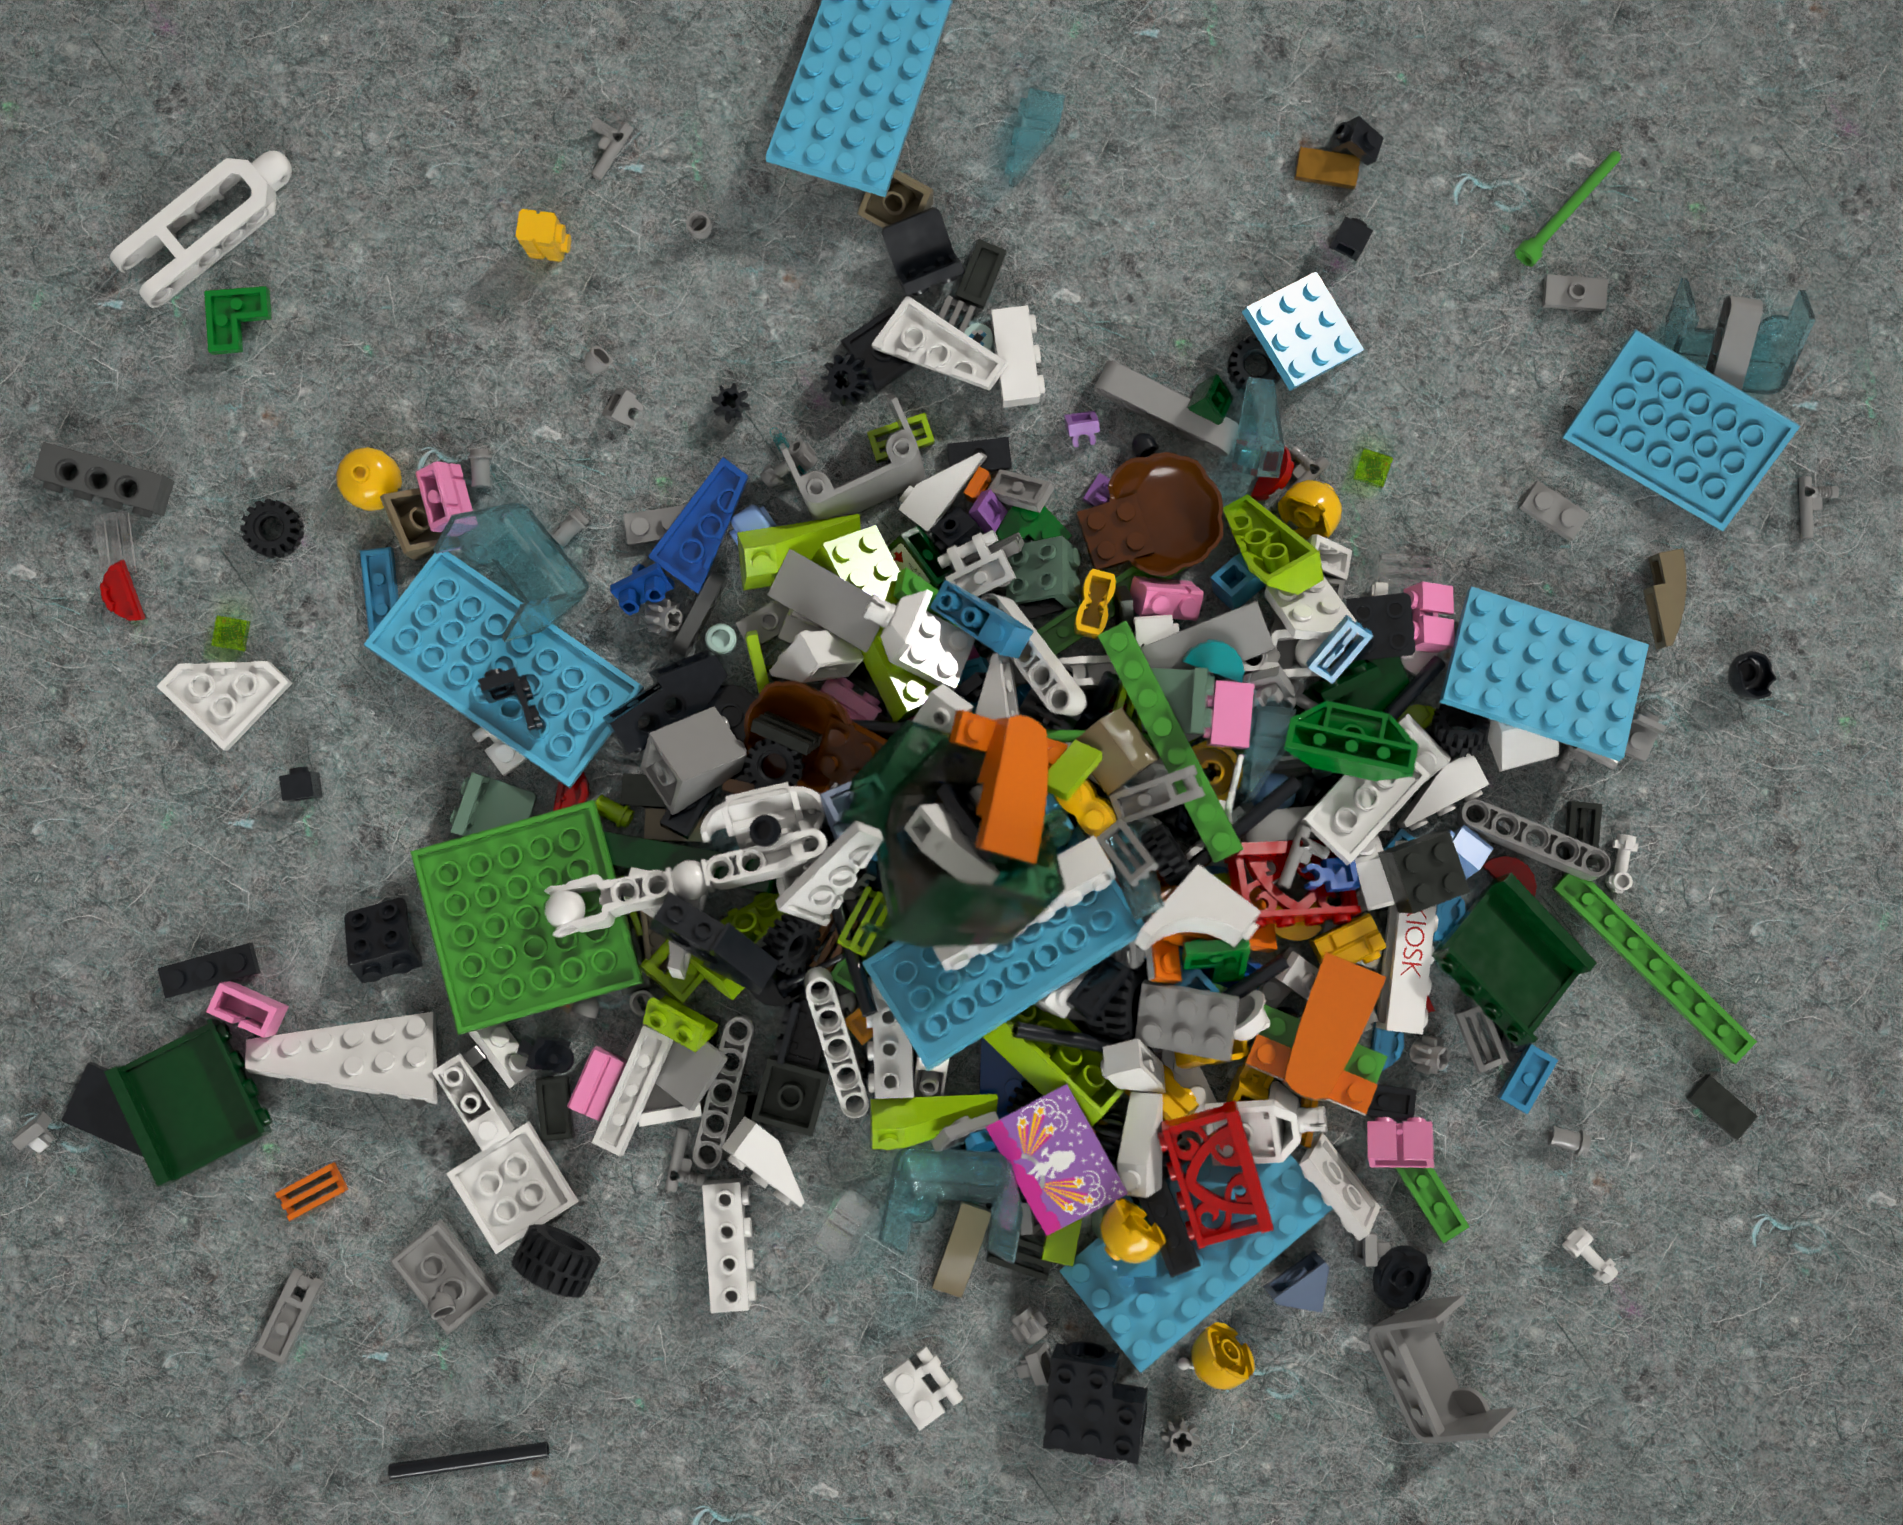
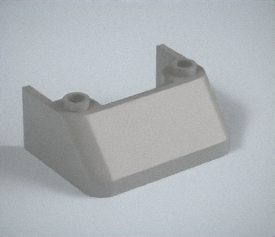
M892 393L886 395V399L900 430L891 434L886 441L885 449L890 462L833 488L828 476L820 471H810L800 476L784 443L778 445L813 520L856 514L904 492L910 485L912 487L916 486V484L923 480L925 468L916 439L898 398Z
M1464 1295L1425 1300L1380 1321L1369 1331L1371 1345L1413 1435L1424 1443L1491 1439L1518 1413L1515 1407L1490 1409L1486 1399L1478 1390L1471 1387L1460 1388L1434 1332L1441 1331L1447 1325V1317L1466 1301Z

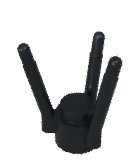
M839 954L815 967L827 969L845 959L844 954ZM775 968L778 974L772 976V980L783 999L788 996L792 999L805 993V986L802 985L804 984L805 974L809 970L801 974L798 972L796 975L791 973L787 975ZM818 981L811 988L815 990L827 986V984Z

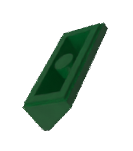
M1215 374L1197 386L1187 408L1193 413L1220 425L1223 423L1232 403L1233 395L1220 376Z

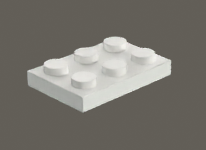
M1321 1133L1312 1139L1311 1148L1307 1149L1299 1165L1305 1178L1313 1182L1322 1193L1321 1196L1325 1204L1332 1206L1339 1215L1343 1227L1349 1233H1353L1356 1239L1360 1241L1369 1235L1381 1207L1327 1137Z

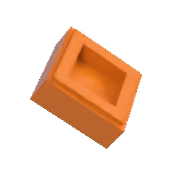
M980 466L977 468L963 492L967 501L974 504L980 493L987 490L992 481L988 470Z

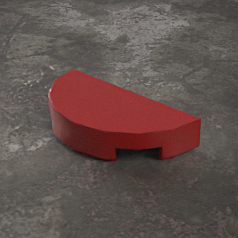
M1274 441L1251 493V497L1256 501L1267 500L1270 498L1269 495L1273 494L1276 490L1285 488L1292 476L1294 462L1291 461L1290 450L1283 444Z
M120 560L109 566L108 571L104 574L103 582L100 584L101 598L107 609L116 613L119 617L126 618L128 621L146 619L125 560Z
M584 771L571 789L558 781L553 811L587 802L589 782Z
M1501 856L1491 858L1483 864L1482 867L1493 878L1512 873L1535 897L1537 889L1535 876L1528 865L1521 860Z

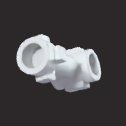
M1617 834V838L1613 840L1612 848L1618 849L1614 873L1606 876L1605 883L1612 893L1623 894L1633 884L1632 877L1627 873L1630 853L1637 852L1638 844H1636L1635 836Z
M1579 1226L1576 1230L1572 1229L1564 1237L1566 1241L1562 1244V1247L1574 1258L1581 1254L1595 1269L1592 1275L1596 1280L1607 1284L1617 1276L1618 1270L1614 1267L1616 1264L1610 1258L1603 1260L1591 1248L1589 1244L1594 1239L1585 1229Z

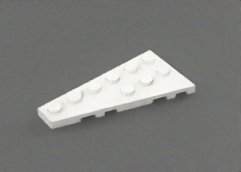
M433 1012L279 1034L265 1038L246 1039L245 1069L251 1074L281 1079L293 1078L303 1080L306 1083L316 1084L317 1082L329 1084L336 1088L378 1095L384 1093L396 1095L402 1099L410 1100L414 1098L425 1100L427 1103L437 1104V1079L432 1073V1070L437 1068L436 1015Z

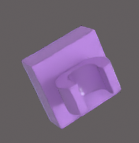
M1095 411L1064 415L1065 427L1069 437L1071 436L1074 447H1079L1078 438L1084 434L1089 436L1091 445L1095 444L1096 437L1094 433L1100 432L1099 420Z
M1099 473L1082 501L1092 507L1109 502L1108 484L1110 479Z
M989 489L980 493L969 511V516L977 522L978 526L985 533L991 530L996 532L1008 511L992 490Z

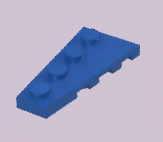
M722 457L648 556L698 595L703 588L749 478L748 475Z

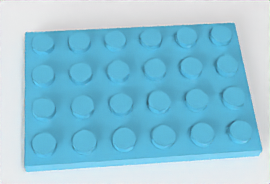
M1634 329L1562 436L1589 454L1719 530L1724 531L1800 428V425L1639 330Z
M1471 586L1466 593L1439 702L1620 761L1625 756L1649 644Z

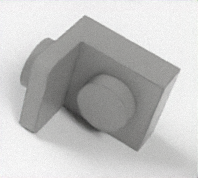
M1647 712L1633 715L1625 755L1640 762H1646L1657 735L1664 733L1666 729L1665 725L1658 723L1659 718Z

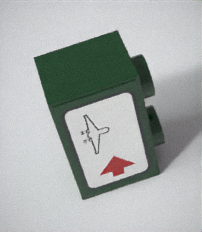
M919 525L900 534L888 546L899 571L908 568L938 590L941 588L944 580H946L945 577L954 573L950 566L941 568L937 557L941 556V554Z

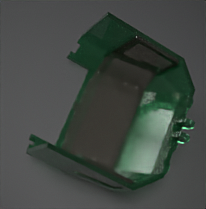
M907 719L852 778L849 791L854 792L849 810L843 809L840 822L852 825L855 821L879 829L883 837L882 843L876 850L890 926L884 928L864 923L860 929L875 933L886 939L919 947L996 944L1007 946L1066 889L1055 846L1065 844L1072 837L1071 829L1067 825H1063L1068 818L1067 814L1063 809L1051 810L1049 814H1046L1045 811L1036 864L1012 858L1007 864L992 862L1000 872L992 885L977 882L972 884L956 879L924 854L904 827L920 805L944 803L937 794L938 789L943 783L963 785L969 792L972 791L971 788L984 786L977 783L986 754L949 742L951 733Z

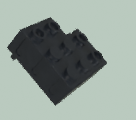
M1081 1341L1069 1343L1068 1345L1056 1343L1050 1363V1368L1052 1369L1048 1384L1047 1398H1049V1402L1046 1407V1432L1043 1439V1448L1051 1450L1055 1448L1063 1450V1452L1080 1455L1089 1454L1095 1455L1098 1458L1115 1461L1124 1460L1127 1463L1138 1464L1146 1424L1148 1388L1117 1383L1119 1353L1109 1352L1107 1348L1092 1342ZM1074 1355H1089L1098 1359H1084Z

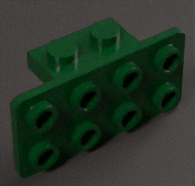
M1400 657L1358 660L1351 663L1333 684L1321 678L1318 682L1306 687L1303 695L1318 704L1331 701L1383 712L1410 682ZM1295 705L1293 710L1286 709L1289 718L1305 712L1304 709Z

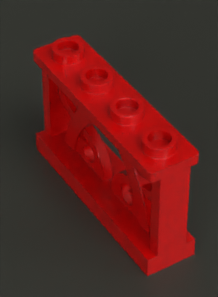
M1320 839L1312 840L1323 846H1326ZM1300 840L1299 846H1302L1303 841ZM1293 841L1241 843L1244 848L1243 850L1224 859V863L1228 864L1233 891L1250 904L1249 894L1252 889L1259 887L1262 891L1255 898V902L1261 899L1266 903V909L1260 912L1255 922L1259 925L1258 929L1276 923L1277 928L1291 927L1296 924L1295 922H1304L1305 926H1316L1332 920L1334 925H1341L1352 922V917L1362 912L1361 906L1358 905L1356 890L1339 891L1341 903L1338 907H1333L1327 903V896L1334 899L1336 895L1334 892L1326 893L1325 884L1314 890H1308L1305 896L1298 902L1285 895L1274 885L1273 882L1281 876ZM1330 850L1329 856L1327 858L1338 857ZM1313 854L1310 858L1312 863L1320 866V862L1324 860ZM1267 862H1272L1276 867L1275 873L1271 876L1266 874L1271 871L1267 867ZM1299 862L1296 870L1297 873L1307 880L1315 881L1312 873H1302L1301 869L1304 868V864ZM1244 863L1246 864V867L1254 880L1248 885ZM1314 903H1316V905H1317L1318 908H1310V907H1311ZM1279 906L1283 910H1276V908Z
M1236 1100L1223 1103V1106L1169 1121H1161L1162 1132L1157 1133L1162 1151H1169L1171 1162H1167V1168L1171 1181L1178 1180L1181 1191L1176 1192L1180 1210H1187L1190 1219L1185 1222L1190 1241L1196 1239L1198 1248L1202 1249L1211 1244L1260 1231L1265 1233L1274 1230ZM1225 1119L1228 1122L1217 1128L1209 1136L1201 1127ZM1191 1130L1199 1134L1203 1142L1199 1145L1195 1139L1186 1138L1191 1146L1189 1149L1183 1150L1178 1146L1177 1138L1181 1132ZM1219 1144L1220 1149L1223 1151L1225 1146H1231L1233 1153L1225 1157L1215 1147ZM1210 1153L1223 1165L1231 1167L1241 1166L1242 1168L1241 1172L1232 1176L1227 1182L1224 1197L1209 1191L1196 1181L1199 1170ZM1180 1159L1189 1161L1185 1174ZM1237 1185L1243 1186L1246 1189L1245 1193L1238 1195L1235 1192L1236 1200L1231 1199L1233 1188ZM1191 1193L1202 1201L1196 1206V1208L1194 1206ZM1219 1210L1225 1211L1224 1222L1217 1228H1207L1201 1222V1216L1205 1212H1210L1213 1215L1211 1220L1213 1222L1218 1218ZM1232 1213L1256 1214L1254 1218L1231 1224Z

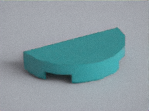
M1210 639L1199 643L1195 647H1191L1182 659L1183 662L1198 668H1208L1209 672L1240 683L1243 682L1245 672L1243 661L1237 651L1224 641Z

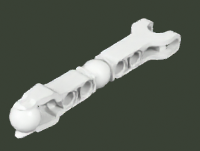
M1283 629L1272 633L1271 639L1275 649L1260 654V663L1256 666H1250L1243 661L1244 674L1280 666L1278 660L1281 654L1277 650L1278 641L1295 640L1289 631ZM1299 639L1295 648V656L1302 668L1283 669L1289 679L1321 677L1310 670L1306 662L1324 641L1319 639ZM1108 655L1076 656L1058 659L1066 670L1072 672V678L1082 691L1096 689L1105 671L1117 674ZM1119 678V681H1118V685H1117V686H1120V683H1121L1120 678Z
M807 829L784 835L774 845L769 847L757 845L716 855L708 861L702 859L701 863L695 860H685L677 864L673 870L670 867L666 868V872L652 870L612 880H603L601 876L594 874L568 881L565 885L549 886L544 890L550 895L545 905V915L548 922L556 928L553 936L559 938L575 932L584 933L611 927L616 917L662 905L670 892L685 900H695L703 896L707 890L710 893L715 892L714 888L727 890L785 876H801L829 847L821 831ZM810 838L816 839V840H813V841H806V840H808V839H810ZM749 860H760V866L757 870L752 872L745 870V865ZM721 866L729 868L728 875L725 878H714L717 868ZM665 881L666 888L663 892L659 894L652 893V887L656 882ZM628 888L635 889V894L631 900L621 901V894L624 890ZM600 890L599 902L603 905L602 912L584 918L585 903L579 894Z

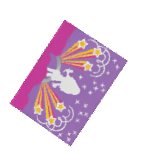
M1067 1084L985 1127L1046 1236L1128 1194Z

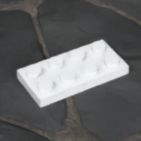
M1417 761L1412 777L1372 781L1343 774L1301 822L1311 828V832L1346 865H1349L1431 775Z

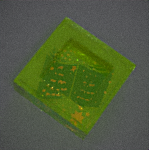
M1364 448L1352 479L1382 489L1393 458Z
M216 615L211 646L245 652L251 622Z

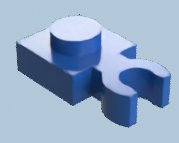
M1327 858L1320 862L1321 866L1312 863L1301 869L1302 873H1312L1315 881L1304 885L1307 890H1314L1322 884H1325L1326 893L1351 891L1360 887L1355 859L1352 863L1346 865L1340 858Z

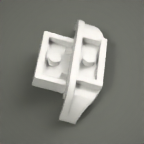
M788 782L725 796L726 801L714 807L706 815L702 822L700 833L705 843L710 841L714 832L726 828L729 837H736L739 849L741 850L757 846L750 837L749 829L753 820L760 815L775 817L781 825L780 837L789 833L801 831L799 820H804L802 810L814 808L818 809L822 815H825L819 793L806 787L789 786Z

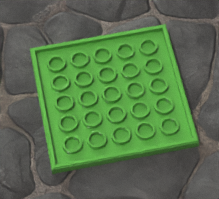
M595 800L410 851L458 1035L644 983L626 914L616 917L611 927L584 933L575 932L562 938L553 936L556 928L548 922L545 915V905L550 895L544 890L549 886L565 885L568 881L594 874L601 876L603 880L616 879ZM600 890L579 894L585 903L584 918L602 912L603 905L599 902Z

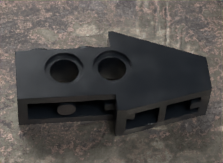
M705 650L651 671L649 674L655 684L603 717L620 746L628 754L643 751L646 748L650 732L702 712L728 676L714 653ZM675 697V707L672 710L665 711V702L669 698ZM649 714V724L646 727L639 728L638 720L640 717Z
M671 892L654 916L649 929L704 961L703 966L758 995L779 964L777 960L730 923L722 924Z

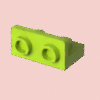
M667 995L660 1000L654 997L648 1000L643 1019L645 1025L695 1053L716 1034L718 1024Z

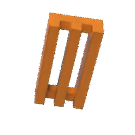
M335 1162L276 1192L275 1195L277 1199L280 1198L282 1202L281 1207L287 1211V1218L291 1221L349 1189ZM329 1171L331 1172L333 1177L289 1199L288 1193ZM336 1182L337 1189L295 1210L294 1204Z

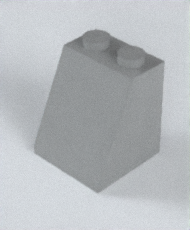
M714 706L650 732L641 769L670 813L674 815L740 773L744 766L745 757H747V751L743 742L737 740L730 730L728 720L721 716Z

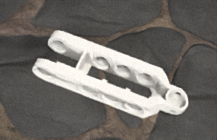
M267 151L252 163L242 159H224L120 243L110 254L111 261L120 272L125 273L124 270L134 267L144 258L149 259L166 246L175 259L147 280L139 290L140 296L149 307L156 308L165 304L275 215L276 191L288 183L291 177L292 168L289 160L278 151ZM241 180L243 182L246 181L251 187V197L185 250L175 238L177 236L175 233L191 220L199 219L201 217L199 214L217 199L221 201L225 198L223 194Z

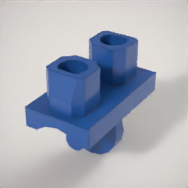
M657 562L648 567L638 564L633 567L632 575L610 585V592L618 599L619 607L630 616L639 612L640 605L647 601L657 603L665 599V593L675 588V582L672 578L665 575Z

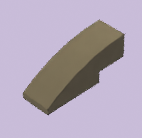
M1683 548L1657 553L1648 557L1654 586L1644 589L1643 593L1656 650L1672 646L1680 628L1687 590L1686 563Z
M961 1199L932 1284L933 1289L962 1298L992 1215L991 1209Z

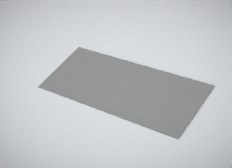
M789 549L767 595L867 653L881 626L862 617L872 595Z
M1254 601L1145 645L1141 649L1151 668L1194 670L1198 667L1183 662V657L1191 647H1195L1199 643L1210 639L1224 641L1232 646L1242 661L1273 650L1275 647L1258 602Z

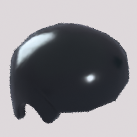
M1748 651L1737 656L1732 661L1728 670V682L1736 694L1748 699L1758 700L1772 694L1769 688L1777 678L1772 671V664L1765 654Z

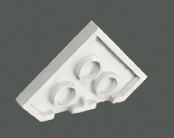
M268 661L216 662L206 664L183 663L177 664L156 687L220 748L228 751L292 685V682Z

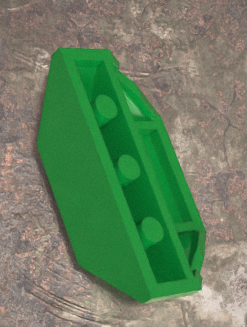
M1325 701L1300 715L1297 714L1290 718L1284 749L1312 768L1372 781L1412 777L1419 745L1414 739L1410 738L1403 727L1390 714Z

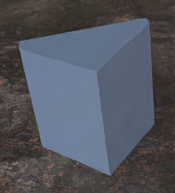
M1312 1251L1266 1284L1264 1289L1277 1305L1322 1313L1329 1266L1315 1251Z

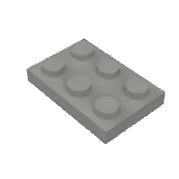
M1144 980L1141 987L1135 1039L1138 1038L1148 1047L1230 1062L1240 997Z

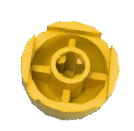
M369 447L358 448L346 454L339 463L336 472L337 487L344 499L353 506L367 511L383 509L384 506L380 496L398 492V488L400 489L402 485L401 471L395 460L383 451Z
M1305 480L1294 484L1278 502V511L1286 524L1290 520L1299 527L1294 531L1301 537L1308 539L1312 534H1318L1329 538L1341 520L1342 505L1335 490L1329 484Z
M1123 1198L1119 1201L1116 1200L1102 1218L1100 1229L1102 1239L1106 1245L1104 1249L1116 1261L1120 1259L1127 1263L1148 1261L1166 1243L1165 1236L1156 1223L1150 1226L1144 1220L1148 1214L1134 1203Z
M1220 1322L1213 1323L1196 1337L1191 1349V1359L1194 1371L1200 1380L1215 1389L1230 1390L1247 1381L1249 1376L1254 1373V1358L1246 1342L1241 1345L1235 1338L1238 1333L1230 1326Z

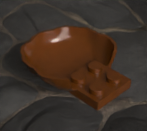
M1171 452L1157 453L1147 458L1136 457L1125 461L1114 471L1109 481V502L1076 512L1078 524L1093 569L1100 571L1131 562L1135 567L1150 575H1173L1183 567H1191L1204 561L1211 551L1217 547L1223 537L1222 495L1216 484L1207 476L1205 469L1197 460Z
M798 681L767 684L745 713L744 745L747 757L749 749L754 747L758 741L765 739V737L750 730L753 720L755 718L758 719L761 714L764 715L766 711L823 735L819 747L808 755L802 754V763L805 764L802 770L803 776L796 785L812 789L820 795L829 791L834 783L843 785L873 771L879 773L890 741L853 722L848 711L833 696L817 691L809 685ZM769 754L763 761V770L767 776L779 778L785 773L786 762L779 754Z

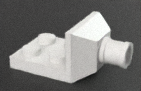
M929 590L902 597L896 605L873 594L862 617L884 628L881 639L889 662L938 687L944 684L954 691L976 638L961 628L926 611L933 594Z
M1279 1081L1271 1083L1269 1100L1236 1102L1255 1164L1282 1163L1301 1143L1302 1133L1327 1132V1117L1324 1115L1326 1113L1325 1106L1316 1108L1300 1107L1299 1099ZM1207 1103L1204 1106V1111L1223 1106V1103ZM1227 1119L1207 1124L1208 1136L1220 1126L1228 1123ZM1219 1144L1215 1147L1225 1157L1233 1153L1231 1146H1225L1223 1151L1220 1149ZM1212 1156L1213 1166H1225Z

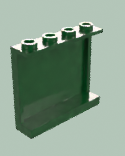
M1512 873L1492 880L1431 955L1439 963L1440 969L1450 975L1460 985L1462 992L1472 998L1482 1008L1484 1015L1493 1020L1504 1031L1505 1037L1517 1046L1534 1043L1538 1040L1533 1034L1576 977L1579 974L1590 972L1597 963Z
M210 1018L206 1020L208 1024L124 1066H114L104 1071L157 1187L168 1186L272 1132L269 1125L272 1123V1118L266 1107L260 1106L256 1098L259 1095L258 1088L251 1078L247 1079L243 1071L245 1061L238 1050L234 1051L229 1041L232 1039L231 1031L225 1022L221 1023L220 1020Z

